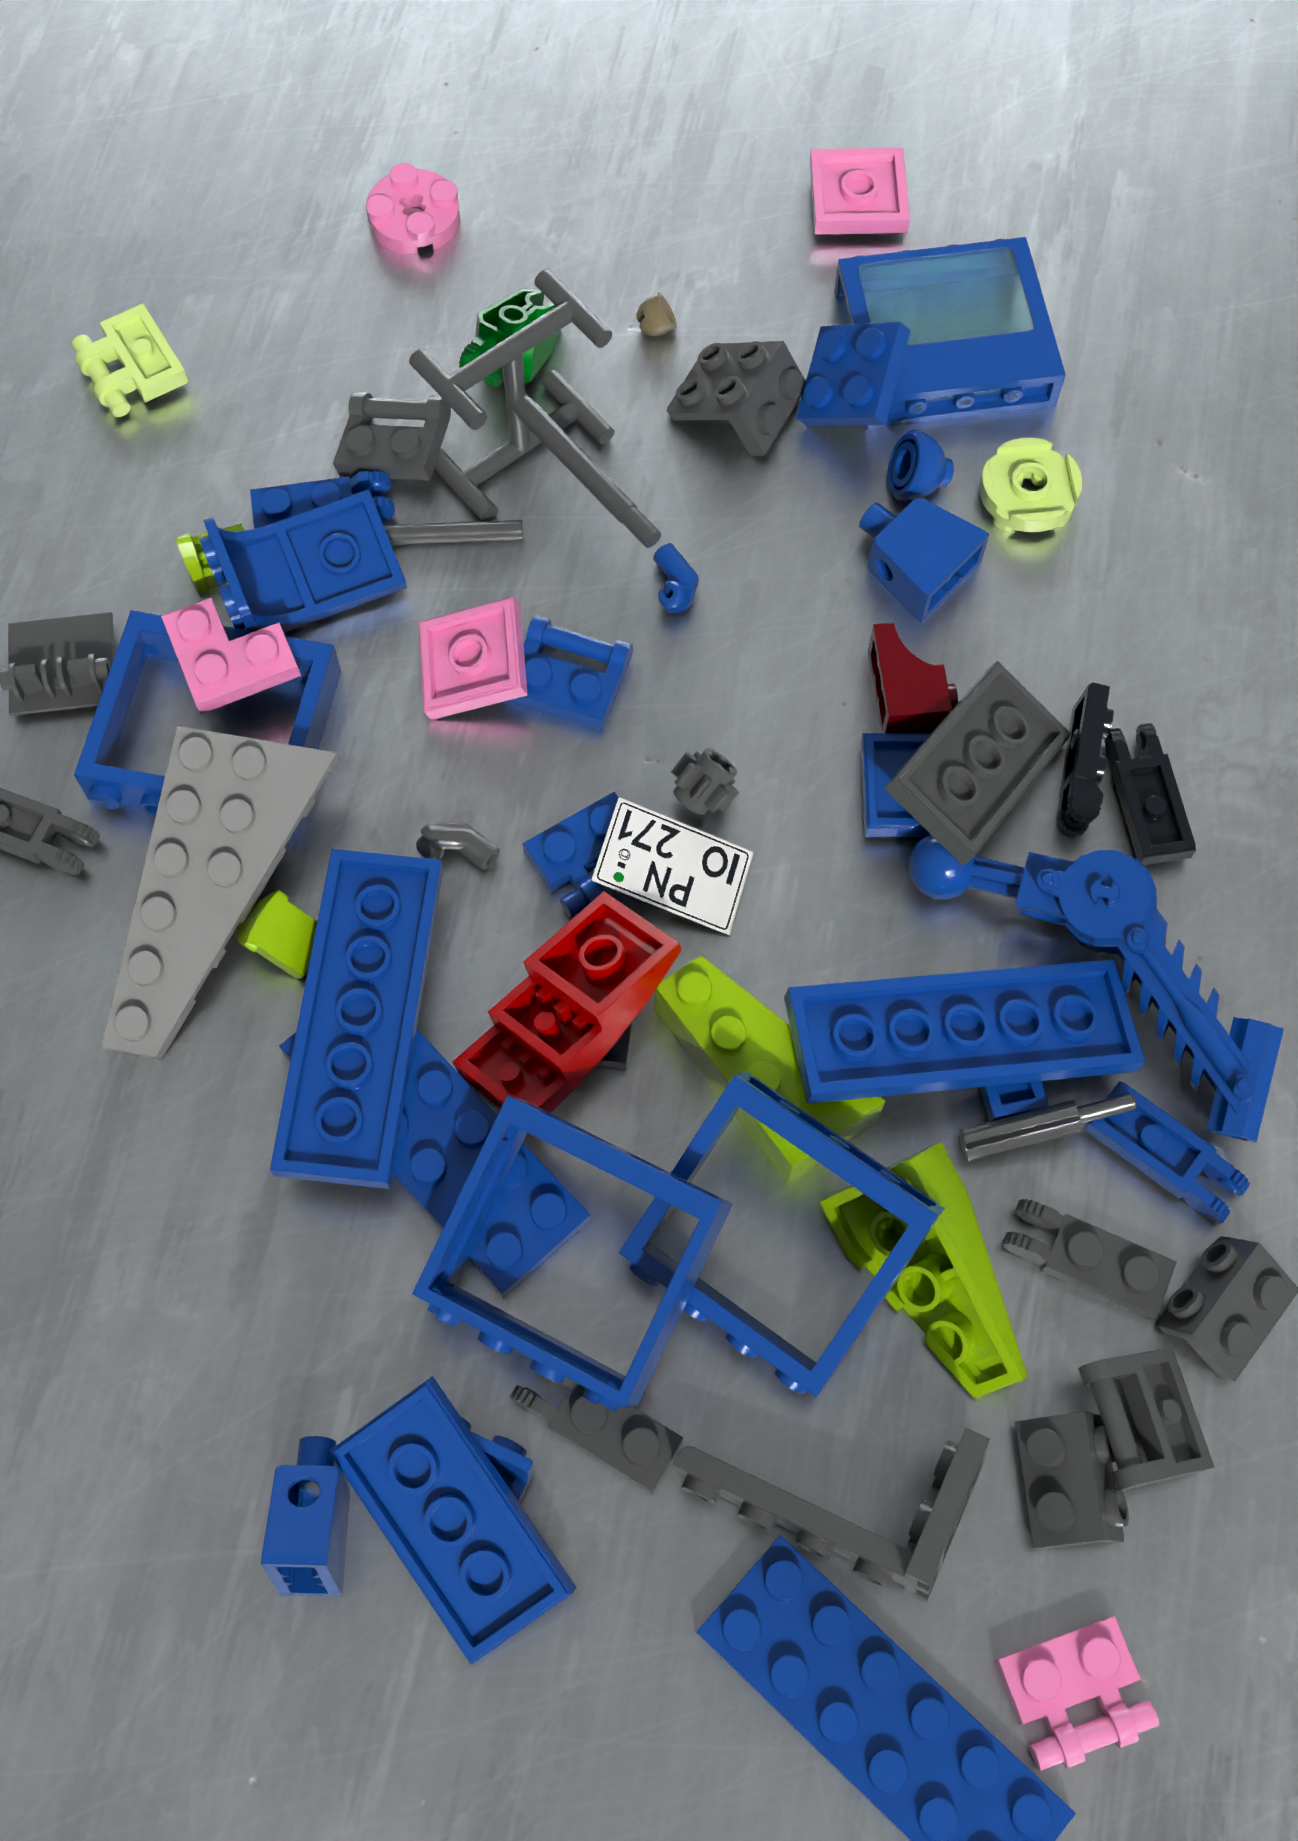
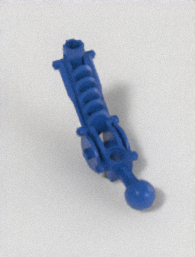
M931 834L916 844L909 857V874L912 883L922 894L933 899H952L963 894L968 888L1015 898V907L1020 916L1067 926L1069 933L1081 946L1095 951L1096 954H1118L1124 962L1122 985L1125 993L1128 995L1135 979L1141 986L1139 1012L1142 1017H1146L1152 1003L1158 1010L1156 1036L1159 1041H1163L1168 1027L1176 1035L1173 1060L1179 1067L1185 1051L1193 1059L1190 1081L1193 1089L1197 1090L1203 1074L1214 1088L1215 1095L1206 1130L1237 1140L1257 1142L1284 1029L1250 1018L1234 1017L1230 1034L1227 1033L1216 1017L1219 1001L1217 990L1213 988L1206 1004L1199 994L1202 975L1201 968L1196 963L1188 979L1182 970L1185 946L1180 939L1172 955L1165 947L1168 923L1157 909L1156 887L1150 871L1137 858L1134 859L1117 850H1096L1080 856L1076 861L1029 852L1025 867L977 857V855L962 866Z

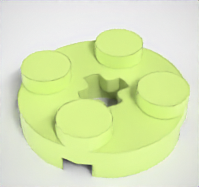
M1018 438L1001 445L997 449L996 455L985 463L979 483L981 501L986 510L992 515L993 524L998 529L1007 532L1014 530L1043 532L1066 525L1071 518L1082 491V474L1075 459L1068 453H1066L1064 458L1060 453L1051 450L1053 443L1039 438ZM1028 478L1032 480L1033 485H1042L1043 488L1037 491H1028L1021 486L1023 479Z

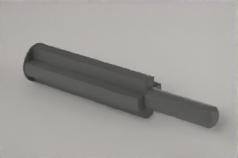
M1131 1093L1078 1107L1075 1100L963 1129L959 1128L960 1143L967 1160L970 1162L973 1159L1082 1132V1123L1133 1111L1136 1109L1137 1103L1134 1095Z

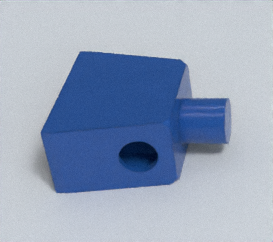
M923 498L914 499L897 516L876 502L867 509L859 523V528L874 538L867 564L870 573L920 623L982 562L989 538V533Z
M307 1436L299 1440L297 1464L280 1465L275 1470L261 1565L279 1595L342 1596L350 1493L341 1469L334 1466V1459L328 1452L336 1446V1441L328 1437Z

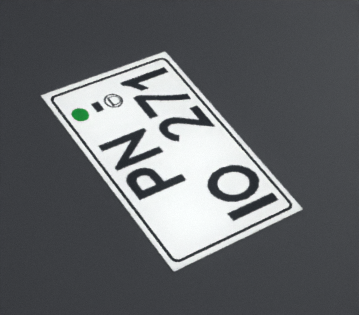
M618 797L591 881L730 935L754 852Z

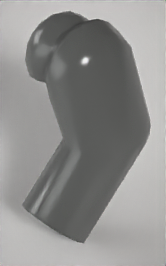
M431 822L421 829L422 836L416 842L417 851L427 859H441L445 849L458 850L482 870L488 869L496 861L500 853V849L466 823Z

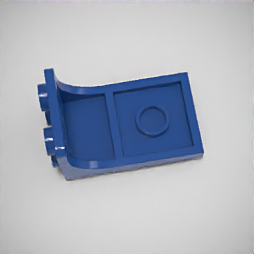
M369 489L276 523L251 530L227 531L216 525L214 517L203 520L208 535L199 538V541L217 584L227 582V584L219 586L218 589L234 628L258 631L280 623L285 633L407 588L406 580Z

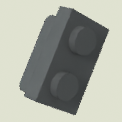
M784 341L713 343L700 352L696 363L684 382L677 388L675 396L667 407V412L671 419L675 421L729 420L750 456H766L802 396L806 380Z

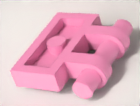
M1115 1616L994 1660L1018 1724L1024 1725L1042 1717L1044 1719L1050 1737L1029 1745L1032 1758L1039 1771L1060 1763L1066 1769L1085 1762L1084 1754L1112 1743H1115L1119 1748L1138 1742L1139 1733L1159 1726L1157 1713L1149 1700L1130 1707H1126L1123 1703L1118 1689L1140 1681L1141 1678ZM1096 1698L1103 1717L1074 1728L1069 1721L1065 1709Z

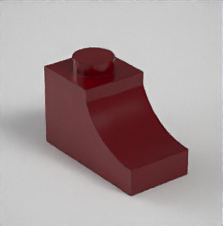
M894 622L873 624L868 656L881 733H932L958 703L955 684H947L944 664L932 665L926 663L905 647L897 634Z

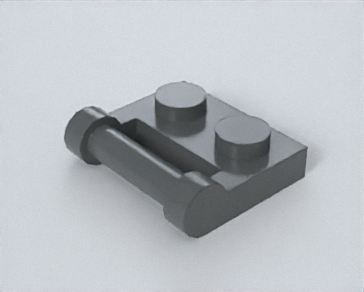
M352 393L349 400V418L333 461L339 476L353 477L358 472L380 470L389 474L390 479L430 481L450 421L451 407L440 396L436 395L429 396L427 400L373 398L370 393ZM373 418L425 420L424 427L371 425Z
M1173 1347L1102 1359L1078 1368L1084 1387L1091 1386L1118 1468V1470L1112 1472L1118 1491L1197 1474L1215 1468ZM1120 1379L1148 1462L1142 1463L1115 1380Z

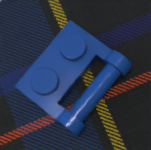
M534 615L530 621L524 642L528 695L506 702L603 731L629 667L633 653V644L620 640L612 644L553 626L550 619ZM545 645L607 663L608 667L606 672L602 673L543 655L542 651Z

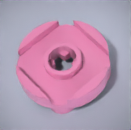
M408 163L395 165L390 170V175L381 179L372 188L367 198L366 210L373 235L381 245L397 253L418 254V247H425L430 244L433 245V250L440 248L454 237L460 225L456 185L437 173L416 169ZM414 207L423 210V212L414 211L411 215H406L405 210Z

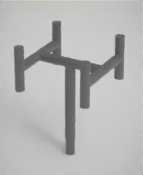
M549 269L539 272L534 280V284L556 307L449 375L425 349H419L412 354L409 364L472 430L481 428L485 424L488 415L465 391L503 367L510 440L464 471L441 448L434 470L482 521L493 520L498 513V508L480 490L478 485L541 443H544L646 548L654 546L659 541L662 533L604 471L562 430L577 420L600 444H605L613 437L614 429L556 370H551L545 374L542 379V385L562 406L547 414L534 400L526 395L522 354L571 322L598 348L604 347L612 338V331Z

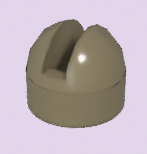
M661 293L654 294L639 305L636 319L640 323L641 331L646 335L661 336L677 327L673 311Z

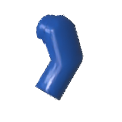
M672 543L661 546L653 556L655 563L668 577L664 589H659L658 600L668 612L679 613L685 611L693 603L699 577Z

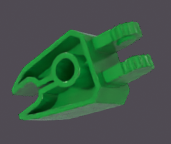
M523 289L477 313L475 338L464 348L460 357L459 367L461 368L556 306L553 303L543 306L544 294L540 290ZM561 329L522 354L525 383L532 381L550 357L557 344ZM503 367L484 379L485 383L496 388L501 386V383H504Z

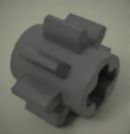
M706 748L702 754L696 751L694 755L686 751L671 771L677 777V780L674 782L677 786L673 790L675 797L682 805L696 814L705 815L708 810L714 813L717 809L724 812L739 794V791L732 786L735 782L733 778L737 775L735 766L726 757L713 749Z

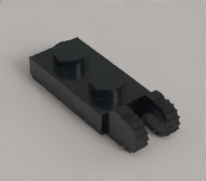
M1094 682L1086 687L1074 705L1069 732L1072 735L1067 742L1057 811L1059 815L1057 817L1059 830H1062L1064 835L1068 834L1069 837L1071 835L1075 837L1077 835L1081 836L1089 828L1088 825L1100 814L1099 811L1102 809L1100 806L1103 803L1104 794L1098 785L1104 776L1107 756L1101 754L1100 750L1102 739H1106L1111 729L1114 709L1107 707L1110 686Z
M1152 723L1137 726L1136 743L1137 748H1139L1140 758L1131 759L1121 728L1110 729L1108 736L1104 740L1108 762L1112 768L1111 773L1137 859L1143 865L1192 858L1196 851V844L1168 754H1163L1159 737L1156 734L1157 731Z

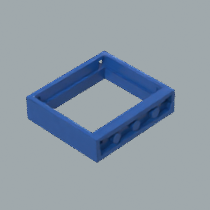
M130 610L74 776L87 799L104 802L108 809H117L120 805L139 808L143 812L155 817L165 776L111 767L110 764L146 658L153 657L179 661L161 616L163 615ZM224 626L229 641L255 632ZM286 637L301 674L300 677L289 681L306 684L288 744L319 750L341 674L335 647L332 644Z
M743 1072L733 1076L671 1172L672 1174L692 1182L739 1108H741L909 1225L817 1363L698 1277L683 1311L702 1322H707L710 1319L727 1332L726 1340L736 1350L752 1358H755L758 1354L777 1368L775 1371L776 1377L793 1391L801 1394L808 1391L817 1397L842 1363L945 1208L752 1074ZM657 1197L653 1199L619 1254L631 1262L629 1268L639 1279L655 1287L662 1284L667 1288L679 1263L653 1245L652 1241L675 1206Z
M507 1095L412 1294L430 1304L427 1310L437 1315L436 1319L452 1326H459L461 1321L480 1330L477 1339L484 1345L504 1354H510L512 1349L517 1350L533 1359L529 1367L539 1375L558 1383H563L564 1378L567 1377L586 1388L583 1397L593 1404L600 1403L616 1412L618 1405L625 1409L639 1404L733 1203L526 1100ZM527 1133L700 1219L626 1376L455 1285Z

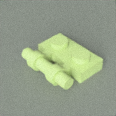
M144 303L99 322L105 336L104 338L92 343L89 336L79 335L72 341V347L77 353L75 357L77 365L84 375L90 376L95 384L93 388L94 393L100 403L105 407H109L112 414L116 417L125 416L130 411L131 406L126 399V395L131 391L137 389L146 403L189 383L185 369ZM119 359L123 368L110 373L107 368L108 364Z

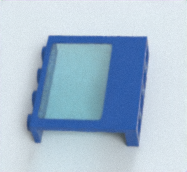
M1026 237L996 239L961 245L952 244L944 247L903 250L893 253L868 256L859 255L838 259L834 294L836 299H846L851 324L900 321L911 330L886 425H866V429L1057 405L1066 374Z

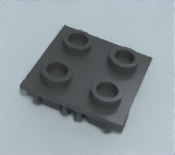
M112 612L8 624V669H0V685L4 691L9 690L10 716L98 706L114 660Z

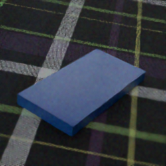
M433 1376L328 1451L471 1665L572 1595L577 1588Z

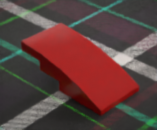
M602 892L523 961L529 976L488 1011L494 1025L452 1061L457 1072L500 1109L508 1095L526 1100L552 1113L609 1052L645 1006L682 951L680 943L606 892Z

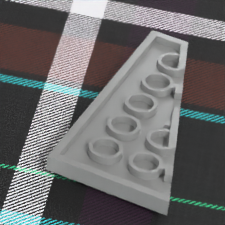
M177 726L101 1048L162 1060L195 1005V996L212 968H217L227 950L224 949L238 924H243L285 854V846L302 817H307L316 802L314 799L316 793L327 775H332L341 760L338 753Z

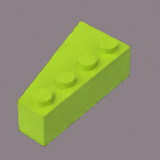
M702 955L662 980L654 991V1010L719 1096L722 1095L735 1074L749 1072L849 1142L878 1122L886 1102L881 1097L806 1104L790 1025ZM739 1108L735 1114L736 1119L786 1185H789L819 1164L815 1159L743 1109Z

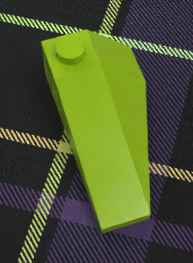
M942 1141L886 1167L943 1206L945 1210L885 1299L897 1312L903 1308L925 1333V1344L973 1398L1023 1381L1028 1377L969 1194ZM852 1185L820 1201L846 1256L859 1270L866 1267L875 1277L909 1225Z

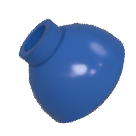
M911 430L899 439L890 456L888 465V484L890 490L898 500L912 501L917 498H924L932 494L937 488H946L949 485L954 473V464L951 459L945 458L943 449L935 439L924 432Z

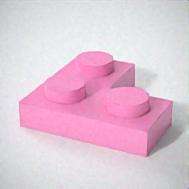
M212 598L161 616L200 714L301 676L280 623L229 641Z

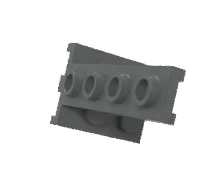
M965 1428L959 1445L947 1440L933 1474L935 1478L932 1487L939 1490L934 1504L925 1499L921 1501L908 1535L910 1538L908 1545L915 1548L914 1552L693 1446L683 1447L678 1452L673 1462V1467L677 1475L685 1479L681 1488L689 1494L710 1504H715L718 1496L741 1506L737 1515L748 1523L769 1532L772 1531L776 1523L798 1534L794 1543L802 1549L826 1560H829L832 1551L856 1562L852 1571L865 1580L883 1588H888L890 1581L893 1580L904 1585L905 1591L928 1601L983 1467L990 1438Z

